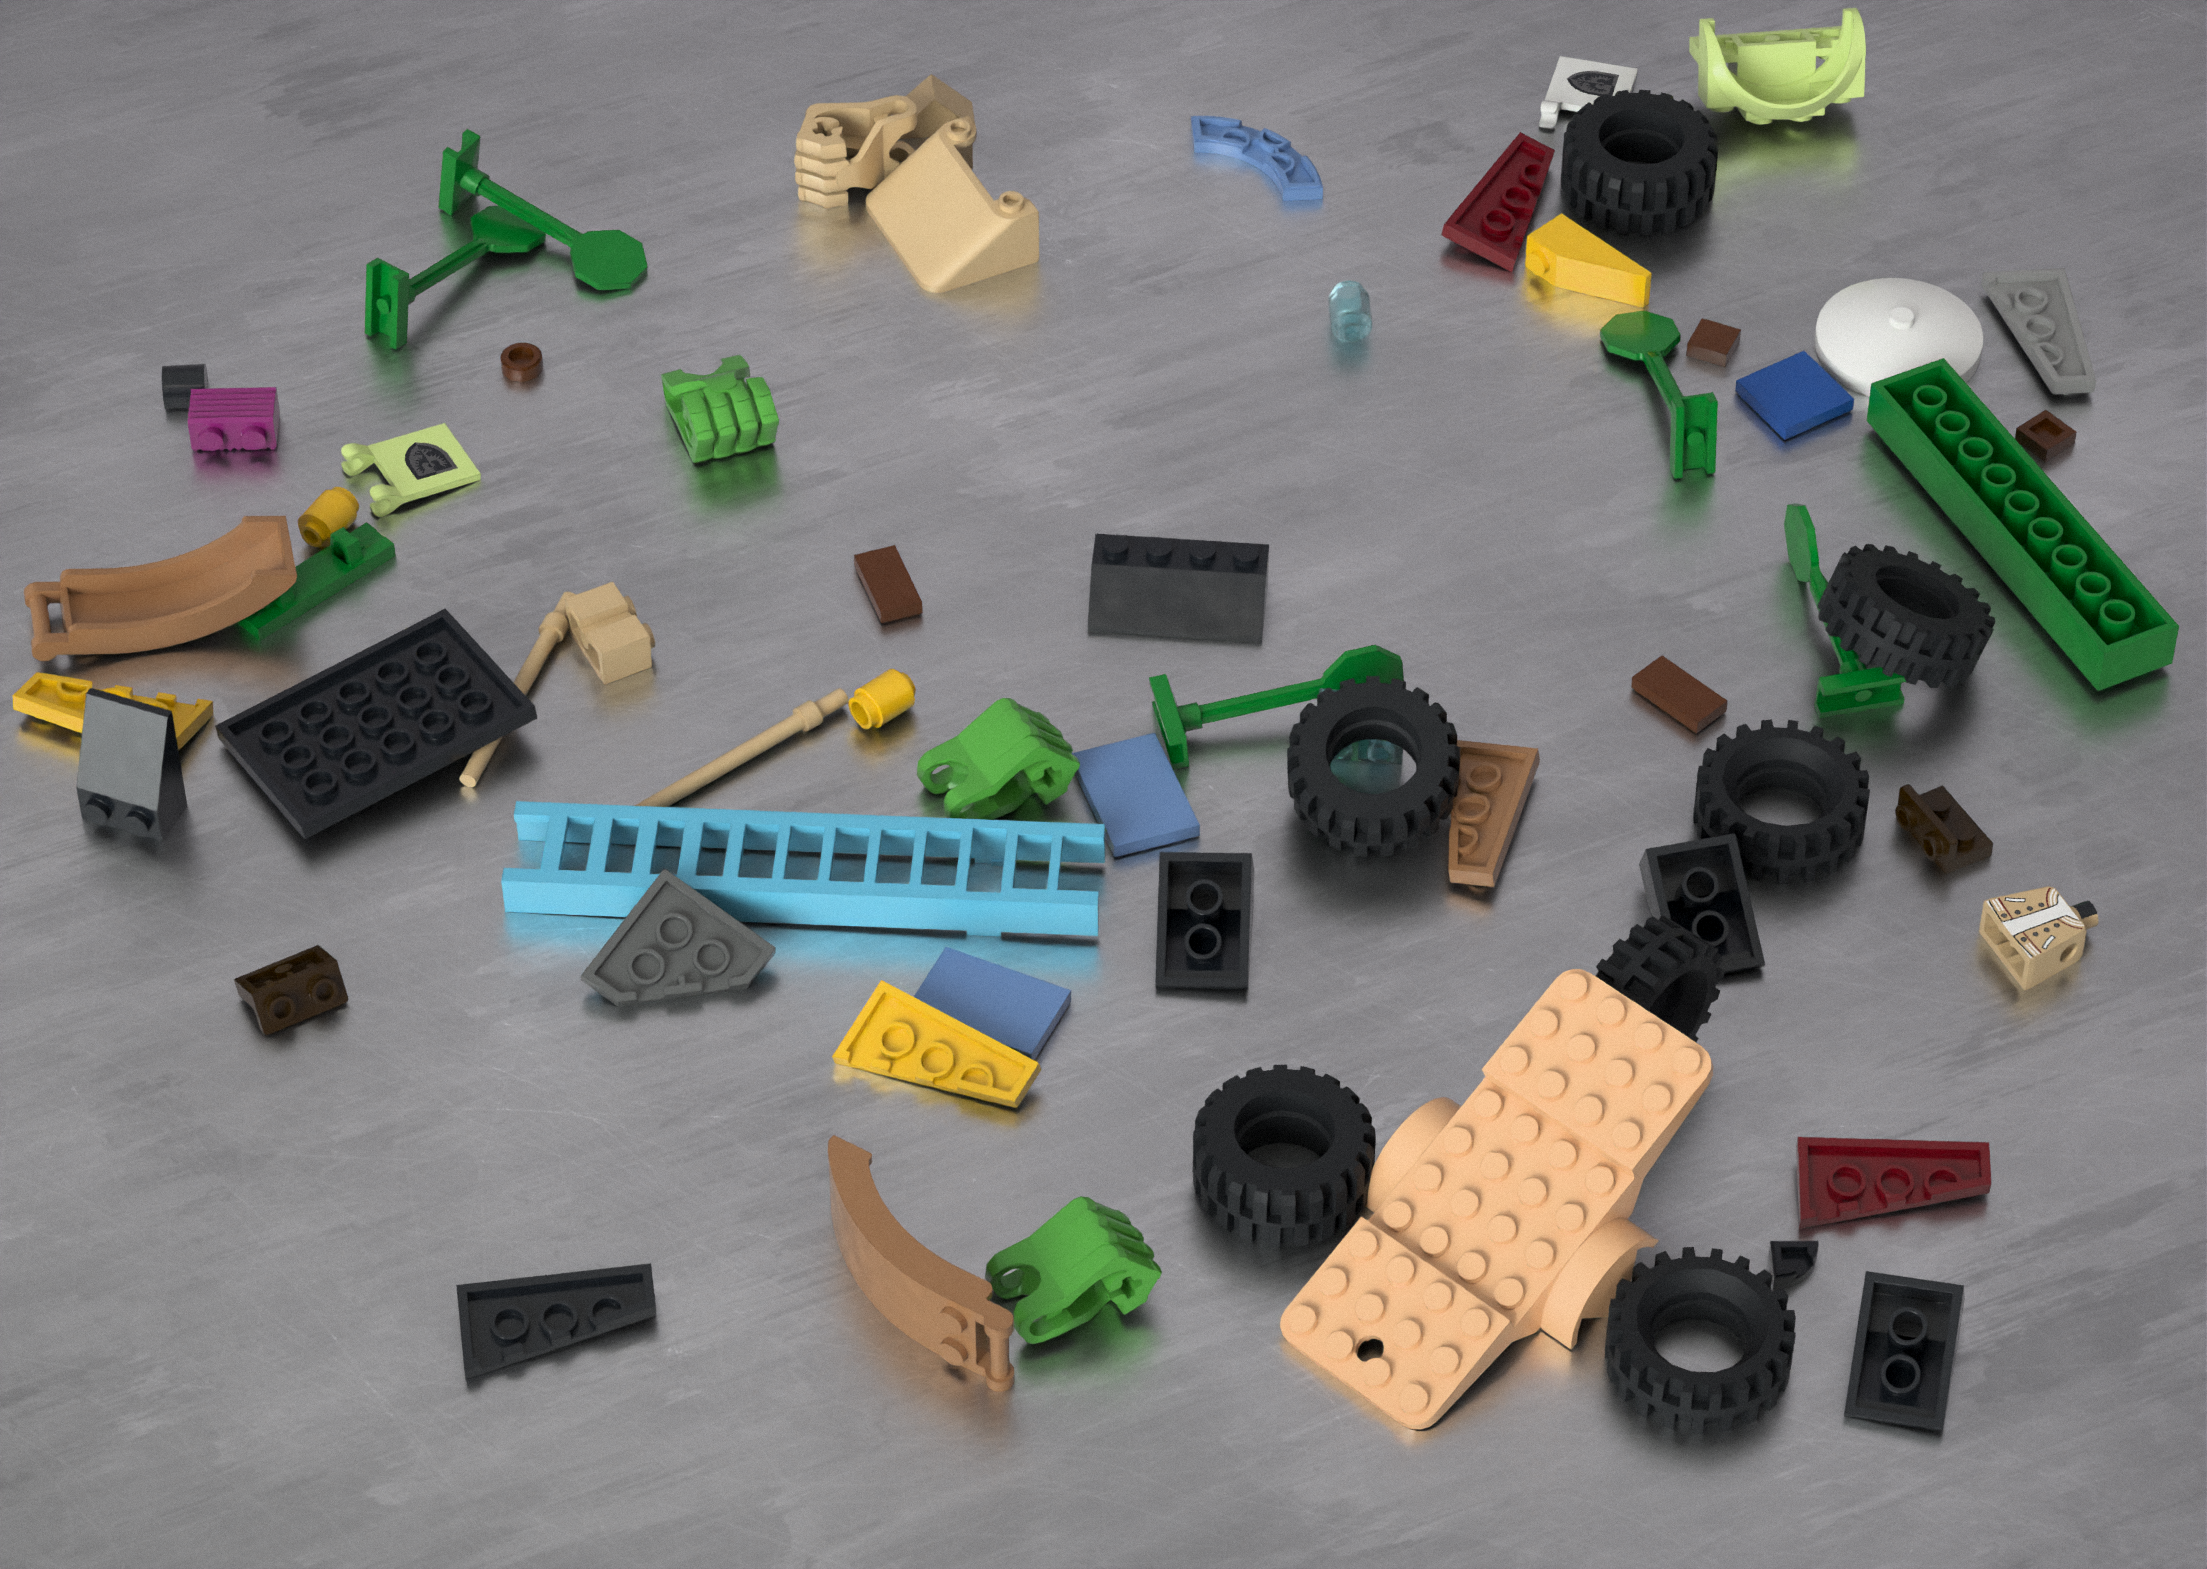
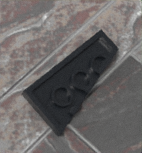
M651 1263L456 1285L466 1380L657 1315Z

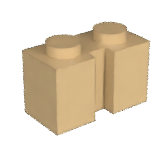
M614 582L565 599L566 617L570 624L568 631L604 685L652 668L651 649L655 647L652 630L647 623H640L631 598L628 595L623 597Z

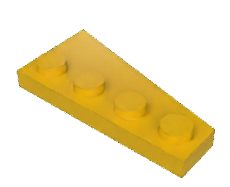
M36 672L12 695L13 710L82 733L86 693L92 688V681ZM115 685V687L101 690L172 711L178 751L214 715L213 701L197 699L195 705L177 702V697L174 694L158 692L155 699L133 695V688Z
M882 980L832 1056L835 1064L1013 1108H1018L1042 1070L1040 1064L1033 1059Z

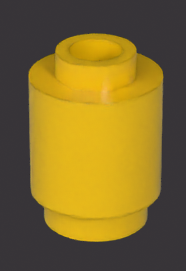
M333 487L331 490L323 491L298 519V527L303 540L313 547L322 549L328 547L332 533L342 527L347 530L355 522L359 510V503L355 496L342 487Z
M888 669L855 690L854 696L848 702L849 710L861 727L865 729L871 727L879 728L914 706L915 685L904 672Z

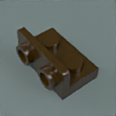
M1910 784L1900 787L1898 804L1895 809L1899 825L1902 829L1912 834L1921 845L1926 857L1934 860L1945 874L1992 855L1993 842L1943 785L1920 795Z
M319 945L234 979L238 995L254 1009L260 1030L265 1035L284 1029L348 1001L347 991L337 960Z

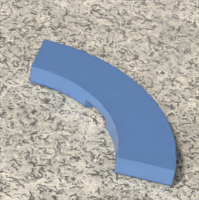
M1191 116L1194 153L1226 155L1254 165L1268 175L1275 183L1281 194L1282 201L1323 199V185L1317 169L1307 156H1302L1291 147L1289 140L1266 128L1259 131L1242 126V121L1216 116Z

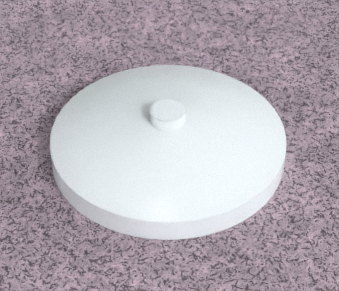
M1880 278L1851 285L1831 297L1823 306L1817 318L1814 340L1817 356L1826 371L1847 388L1870 397L1871 383L1942 358L1950 364L1965 383L1968 382L1975 374L1981 360L1983 331L1974 312L1952 293L1922 281L1904 278Z

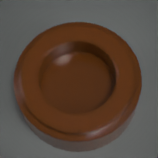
M515 343L505 348L501 353L502 373L512 381H530L538 377L543 371L542 352L533 344Z

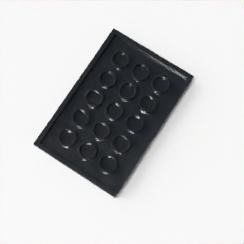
M445 608L215 725L219 740L301 836L307 839L537 719L535 705Z

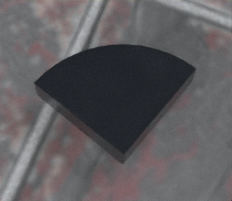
M1770 1241L1769 1258L1771 1275H1773V1290L1794 1286L1810 1275L1817 1261L1818 1241Z

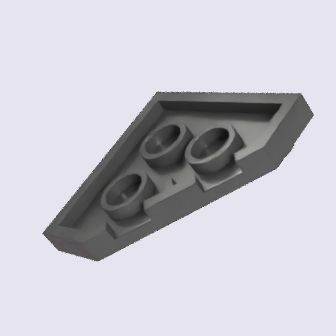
M664 868L582 973L581 981L617 1007L748 989L774 956L776 947Z

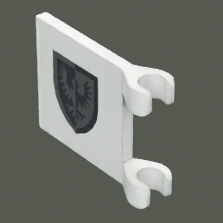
M1560 56L1545 100L1541 103L1540 111L1542 114L1539 127L1555 129L1560 109L1577 112L1588 102L1594 104V100L1597 97L1605 94L1611 97L1615 96L1617 91L1628 90L1629 93H1632L1638 69Z

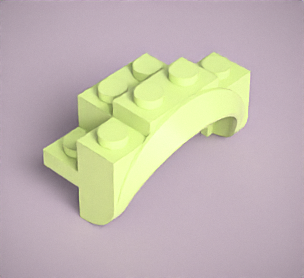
M1857 8L1843 9L1842 26L1715 35V20L1713 18L1699 19V36L1689 37V53L1698 64V96L1706 108H1710L1712 111L1729 112L1737 106V109L1746 121L1759 125L1769 124L1773 122V119H1789L1804 122L1811 120L1812 116L1825 115V107L1830 103H1848L1851 101V98L1864 97L1866 43L1862 18ZM1816 56H1818L1820 59L1825 60V62L1817 69Z

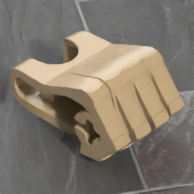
M894 95L869 102L816 103L810 105L805 112V119L796 137L797 150L795 152L794 164L796 167L795 181L799 185V200L823 206V208H832L848 205V192L846 190L851 187L874 189L915 151L910 144L898 140L903 134L914 130L918 124L916 103L906 96Z

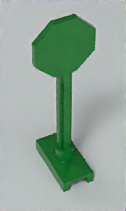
M467 129L463 132L462 146L459 152L449 147L443 151L439 209L453 215L473 195L477 197L481 195L570 247L575 277L597 290L629 289L647 273V261L643 244L621 230L587 231L582 234L491 181L488 174L478 169L481 136Z
M488 206L471 217L473 241L409 279V273L377 257L366 264L365 334L371 337L381 332L390 337V347L397 350L407 343L408 305L415 301L417 295L489 251L495 253L529 252L546 241V233L500 206Z
M1644 310L1616 314L1600 329V337L1608 352L1636 361L1642 360L1671 413L1670 471L1674 479L1683 478V470L1704 467L1707 474L1715 473L1718 401L1713 392L1683 396L1663 359L1681 340V334L1673 319Z
M1788 504L1784 521L1788 558L1797 580L1809 582L1811 594L1816 606H1818L1828 581L1819 568L1815 527L1806 505ZM1829 636L1841 667L1839 669L1840 674L1819 677L1814 702L1819 719L1904 704L1905 698L1901 691V684L1906 682L1904 676L1893 673L1892 677L1882 673L1883 668L1881 667L1867 669L1866 665L1859 661V657L1854 650L1845 651L1839 646L1842 641L1839 637Z
M1371 645L1345 651L1323 673L1320 679L1199 706L1197 702L1178 706L1166 674L1149 677V684L1155 700L1152 702V708L1170 765L1173 770L1189 767L1186 732L1203 728L1202 724L1317 699V695L1325 689L1331 688L1333 692L1340 690V682L1352 678L1355 680V684L1366 683V676H1380V683L1391 684L1392 678L1404 681L1403 662L1399 655L1380 646Z

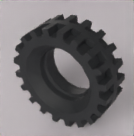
M1865 544L1863 550L1853 546L1849 549L1848 553L1844 552L1817 608L1821 609L1818 614L1819 620L1828 623L1825 631L1829 636L1839 637L1842 640L1839 646L1845 651L1854 650L1861 655L1859 661L1867 666L1871 662L1883 668L1882 673L1892 677L1893 673L1904 676L1906 683L1914 685L1917 684L1918 680L1925 681L1930 688H1938L1941 682L1949 688L1956 687L1958 681L1965 683L1970 674H1972L1989 641L1995 624V617L1989 615L1991 611L1989 604L1979 602L1977 599L1980 593L1975 588L1964 587L1961 584L1963 578L1957 574L1948 575L1940 570L1942 565L1934 561L1928 564L1919 560L1916 553L1908 551L1907 555L1898 553L1895 547L1885 545L1883 551L1878 550L1873 544Z
M1772 719L1762 720L1761 729L1751 731L1747 724L1737 726L1736 738L1731 739L1726 734H1722L1717 738L1716 751L1707 748L1703 754L1702 766L1698 768L1693 823H1698L1697 837L1700 840L1735 833L1742 865L1744 868L1752 870L1751 879L1759 882L1762 881L1764 874L1777 876L1778 884L1787 885L1789 876L1801 875L1804 883L1814 881L1817 870L1822 869L1826 874L1831 875L1837 872L1839 858L1849 863L1854 857L1855 845L1861 846L1870 796L1868 771L1860 770L1861 757L1857 752L1847 755L1844 753L1845 741L1838 736L1832 741L1824 739V729L1814 725L1812 730L1807 732L1798 729V721L1788 720L1787 728L1773 726ZM1774 787L1791 789L1810 797L1822 809V815L1818 819L1806 824L1785 826L1767 823L1746 814L1740 807L1739 801L1744 796L1758 789Z
M1652 916L1647 918L1644 928L1638 924L1632 927L1627 940L1623 941L1619 938L1613 945L1611 956L1607 960L1601 959L1596 966L1598 970L1596 977L1697 1042L1699 1038L1695 1035L1702 1024L1708 1023L1711 1017L1708 1009L1712 1002L1718 1000L1720 990L1715 987L1723 979L1724 970L1719 968L1724 960L1723 956L1717 953V948L1666 916H1661L1659 920Z
M1684 1247L1682 1258L1671 1260L1667 1252L1664 1251L1656 1254L1654 1267L1649 1269L1640 1262L1633 1267L1631 1282L1622 1278L1618 1283L1616 1299H1611L1605 1342V1358L1608 1359L1607 1374L1610 1381L1620 1379L1618 1395L1624 1402L1634 1397L1639 1400L1638 1414L1647 1419L1653 1412L1664 1416L1663 1427L1674 1430L1677 1421L1691 1423V1433L1703 1434L1704 1424L1717 1423L1720 1432L1723 1433L1732 1431V1423L1735 1418L1741 1417L1747 1425L1757 1421L1759 1405L1770 1411L1777 1404L1778 1390L1785 1392L1788 1385L1796 1337L1794 1332L1796 1322L1795 1311L1787 1310L1788 1294L1784 1288L1775 1291L1771 1290L1773 1275L1765 1269L1757 1275L1749 1271L1750 1260L1741 1255L1735 1263L1722 1260L1723 1250L1712 1248L1710 1257H1698L1695 1255L1694 1247ZM1683 1320H1707L1726 1327L1740 1338L1744 1345V1355L1732 1367L1717 1372L1689 1371L1672 1365L1662 1357L1654 1346V1339L1657 1333L1669 1324Z

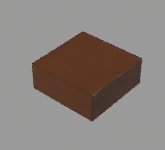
M1702 318L1687 343L1686 356L1726 367L1740 342L1741 329Z
M2044 410L2016 428L2015 440L2046 463L2074 445L2077 432L2049 411Z

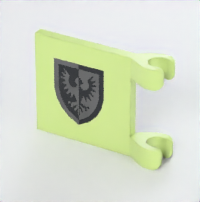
M445 423L368 446L350 443L344 445L341 449L342 456L347 460L343 461L341 466L347 475L354 476L360 474L371 464L375 463L390 484H379L370 489V496L375 501L370 503V509L378 517L390 514L403 503L481 480V473Z

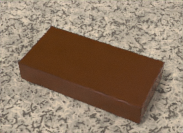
M895 545L854 555V567L881 623L923 613L921 598Z
M1663 655L1632 677V689L1695 733L1701 731L1727 711L1728 700Z

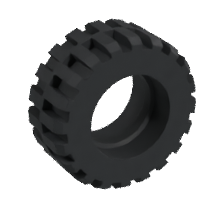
M1628 90L1617 91L1615 96L1611 97L1605 94L1597 97L1594 100V104L1588 102L1567 124L1563 141L1561 188L1573 209L1577 208L1576 212L1586 221L1592 219L1596 227L1603 230L1611 228L1615 229L1617 234L1627 236L1629 232L1639 233V237L1651 236L1652 232L1660 231L1661 234L1673 232L1676 226L1683 228L1690 224L1694 217L1698 218L1707 209L1708 203L1713 198L1719 148L1717 134L1708 119L1699 110L1694 112V108L1690 103L1683 99L1680 102L1676 101L1670 94L1661 92V95L1651 94V90H1639V93H1629ZM1630 161L1647 162L1651 164H1636L1630 163Z
M1366 676V683L1355 684V680L1352 678L1340 682V690L1333 692L1331 688H1327L1317 695V706L1308 703L1300 712V723L1293 724L1289 736L1290 747L1287 748L1288 790L1290 797L1294 799V810L1299 819L1304 821L1308 819V830L1317 838H1322L1325 834L1329 836L1330 847L1342 851L1345 845L1353 847L1354 855L1367 857L1368 850H1380L1381 857L1394 855V847L1403 845L1404 850L1408 851L1418 846L1421 834L1426 838H1430L1439 830L1440 819L1445 820L1450 815L1453 809V798L1457 797L1459 787L1460 747L1457 746L1458 735L1454 724L1447 722V712L1439 703L1434 702L1430 706L1429 694L1419 687H1416L1411 692L1406 689L1405 681L1392 678L1391 684L1380 683V676ZM1378 739L1391 742L1404 749L1416 763V772L1404 785L1393 791L1381 794H1367L1350 789L1341 783L1331 771V762L1341 750L1355 742Z
M1274 1065L1273 1070L1263 1071L1262 1067L1248 1070L1246 1076L1241 1079L1238 1075L1223 1083L1222 1091L1217 1088L1205 1100V1106L1198 1111L1195 1119V1130L1193 1131V1185L1195 1193L1201 1198L1202 1207L1211 1217L1216 1216V1223L1230 1233L1235 1229L1239 1231L1240 1238L1254 1243L1255 1239L1266 1241V1246L1280 1247V1243H1293V1247L1305 1246L1309 1243V1239L1317 1238L1320 1242L1333 1236L1336 1227L1340 1230L1345 1229L1355 1220V1214L1362 1212L1367 1204L1371 1171L1375 1164L1376 1134L1368 1108L1363 1103L1359 1104L1360 1097L1348 1086L1343 1089L1340 1088V1081L1326 1073L1321 1077L1315 1074L1314 1069L1301 1066L1300 1070L1287 1069V1065ZM1288 1143L1305 1147L1315 1152L1320 1158L1300 1167L1277 1168L1257 1162L1247 1154L1265 1145Z

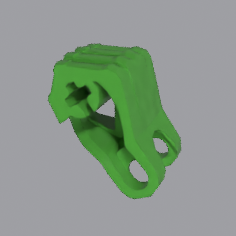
M741 355L720 359L722 365L714 373L708 375L684 373L681 369L661 374L666 406L679 429L693 463L704 462L711 458L722 459L733 454L746 453L756 447L767 446L776 441L779 418L771 391L763 377L748 378L751 377L749 365Z
M1001 698L994 702L956 737L925 752L918 761L917 776L929 792L934 794L947 792L944 799L946 818L994 820L1015 811L1034 793H1038L1039 798L1045 805L1066 793L1068 785L1080 767V762L1072 754L1071 744L1063 739L1061 731L1052 725L1046 716L1018 704L1011 698ZM949 765V767L939 771L938 773L932 774V772L939 766ZM973 803L968 810L960 812L963 809V807Z
M1080 1196L1069 1202L1032 1235L996 1253L986 1264L985 1279L991 1283L993 1291L1004 1299L1014 1298L1022 1294L1028 1295L1015 1306L1013 1311L1014 1328L1027 1343L1036 1344L1059 1336L1090 1321L1111 1300L1116 1303L1123 1315L1127 1314L1147 1301L1148 1295L1157 1280L1160 1279L1162 1271L1160 1266L1153 1260V1250L1143 1242L1144 1237L1142 1233L1131 1225L1129 1218L1123 1212L1097 1203L1089 1197ZM1012 1269H1017V1270H1015V1271H1013V1272H1011V1273H1009V1274L1003 1276V1275H1004L1005 1273H1007L1008 1271H1010V1270H1012ZM1043 1316L1041 1319L1037 1320L1036 1322H1033L1035 1319Z

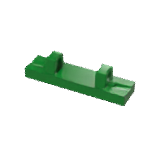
M367 522L350 533L346 531V528H340L330 535V545L295 567L297 573L296 582L285 593L237 623L259 641L265 639L396 556L394 543L381 535Z

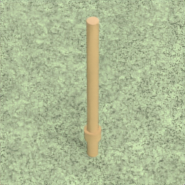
M564 592L554 611L546 614L539 627L540 636L514 680V684L525 696L555 643L563 640L570 627L566 617L565 599L576 595L572 592ZM502 737L473 752L459 778L463 785L467 787L476 786Z
M838 688L815 702L808 700L794 708L793 715L635 806H671L801 730L808 732L822 724L823 717L848 704L849 700L843 689Z

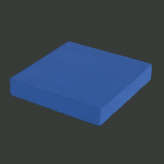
M1805 351L1736 380L1735 392L1784 440L1853 410L1854 398Z

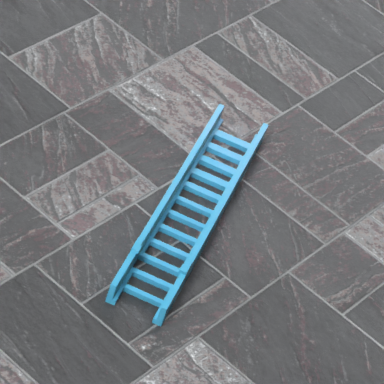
M516 801L514 821L517 824L518 840L545 841L540 869L504 868L501 880L505 912L627 917L659 876V874H652L656 846L681 847L678 871L675 876L739 922L967 931V935L996 937H1001V932L1098 936L1099 891L1058 890L1061 862L1105 864V824ZM566 842L590 843L586 871L561 870ZM611 844L636 845L631 873L606 872ZM701 848L727 849L723 876L697 875ZM743 849L775 850L772 878L739 877ZM789 851L821 852L818 880L785 879ZM834 853L867 854L864 881H831ZM880 855L913 856L909 884L876 883ZM925 856L958 858L955 886L922 884ZM971 858H975V863L991 864V866L1003 867L1000 893L967 891ZM1016 861H1050L1047 889L1014 888Z

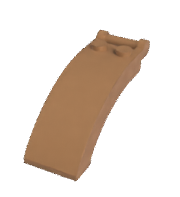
M244 516L242 522L236 528L222 537L198 549L162 561L119 568L66 569L61 572L60 582H33L28 584L24 589L25 604L31 610L34 638L31 640L33 657L39 661H50L57 655L122 654L154 650L204 637L254 614L285 593L296 582L297 573L286 516ZM50 603H60L64 633H51L48 605Z
M833 1135L828 1141L832 1222L842 1256L861 1290L871 1303L907 1336L942 1356L948 1363L956 1366L961 1365L985 1377L986 1384L991 1390L996 1392L1009 1390L1015 1382L1014 1367L1009 1363V1336L1014 1331L1012 1313L990 1301L993 1296L991 1283L947 1262L911 1236L888 1210L876 1189L869 1166L872 1164V1154Z

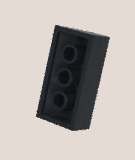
M1095 534L1091 566L1088 632L1262 643L1268 589L1269 544Z

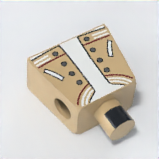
M2047 886L1985 900L1979 933L2025 991L2080 960L2083 955L2086 930L2098 925V914L2090 901L2086 900L2069 906L2056 888Z

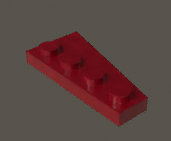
M1520 132L1444 223L1441 235L1512 272L1551 166L1555 150Z
M1798 1137L1799 1229L1978 1196L1990 1192L1991 1165L1989 1142Z

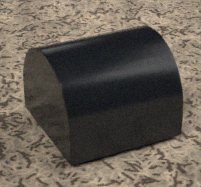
M206 364L162 366V393L165 409L189 408L191 389H208Z

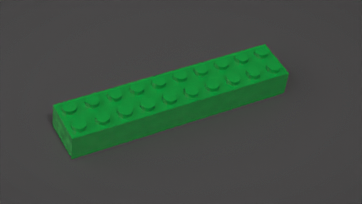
M1944 358L1871 383L1866 421L2097 691L2172 664L2179 625Z

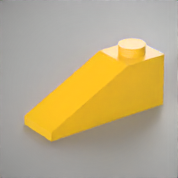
M1562 213L1527 235L1525 267L1553 286L1642 308L1649 304L1652 273Z

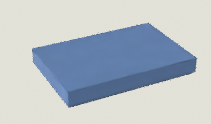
M1155 733L1072 753L1080 762V767L1075 775L1098 824H1105V839L1114 857L1200 836V824Z
M945 947L914 997L1035 1060L1069 1006L1071 990Z

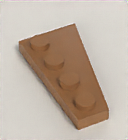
M1457 740V746L1460 747V772L1457 797L1453 798V809L1450 813L1451 828H1449L1448 863L1450 882L1495 887L1540 763L1538 748Z

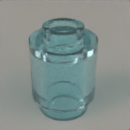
M1343 281L1338 283L1328 298L1331 331L1336 338L1342 341L1355 342L1362 340L1372 330L1369 294L1358 282Z

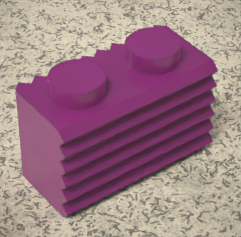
M277 387L191 389L188 412L191 448L196 452L199 449L203 451H215L218 449L223 451L225 448L229 451L233 448L238 451L242 448L247 451L265 450L268 447L274 450L277 447L280 417Z

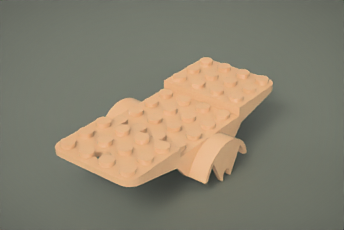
M1571 969L1563 972L1553 981L1482 1068L1485 1078L1462 1106L1447 1097L1433 1099L1414 1111L1394 1132L1378 1156L1371 1171L1365 1207L1373 1211L1374 1214L1368 1221L1362 1216L1285 1309L1280 1321L1281 1332L1285 1340L1296 1350L1395 1421L1409 1429L1417 1430L1428 1428L1436 1423L1512 1342L1532 1335L1539 1329H1542L1572 1350L1577 1344V1336L1582 1319L1608 1317L1610 1301L1616 1297L1618 1283L1622 1278L1631 1282L1637 1250L1644 1247L1654 1248L1659 1241L1629 1221L1628 1218L1634 1210L1645 1176L1706 1090L1713 1077L1714 1066L1709 1053L1701 1045L1590 972L1582 969ZM1371 1339L1380 1340L1384 1345V1352L1380 1358H1372L1366 1362L1358 1358V1348L1364 1341L1368 1342Z

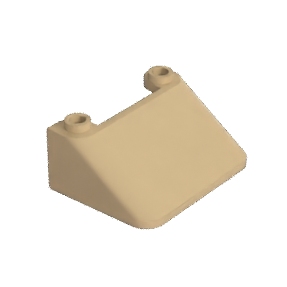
M969 116L955 119L942 125L866 197V210L918 285L932 293L947 292L1039 261V211L1029 199L1015 191L1004 192L1000 195L999 199H992L972 171L973 143L977 137V129Z

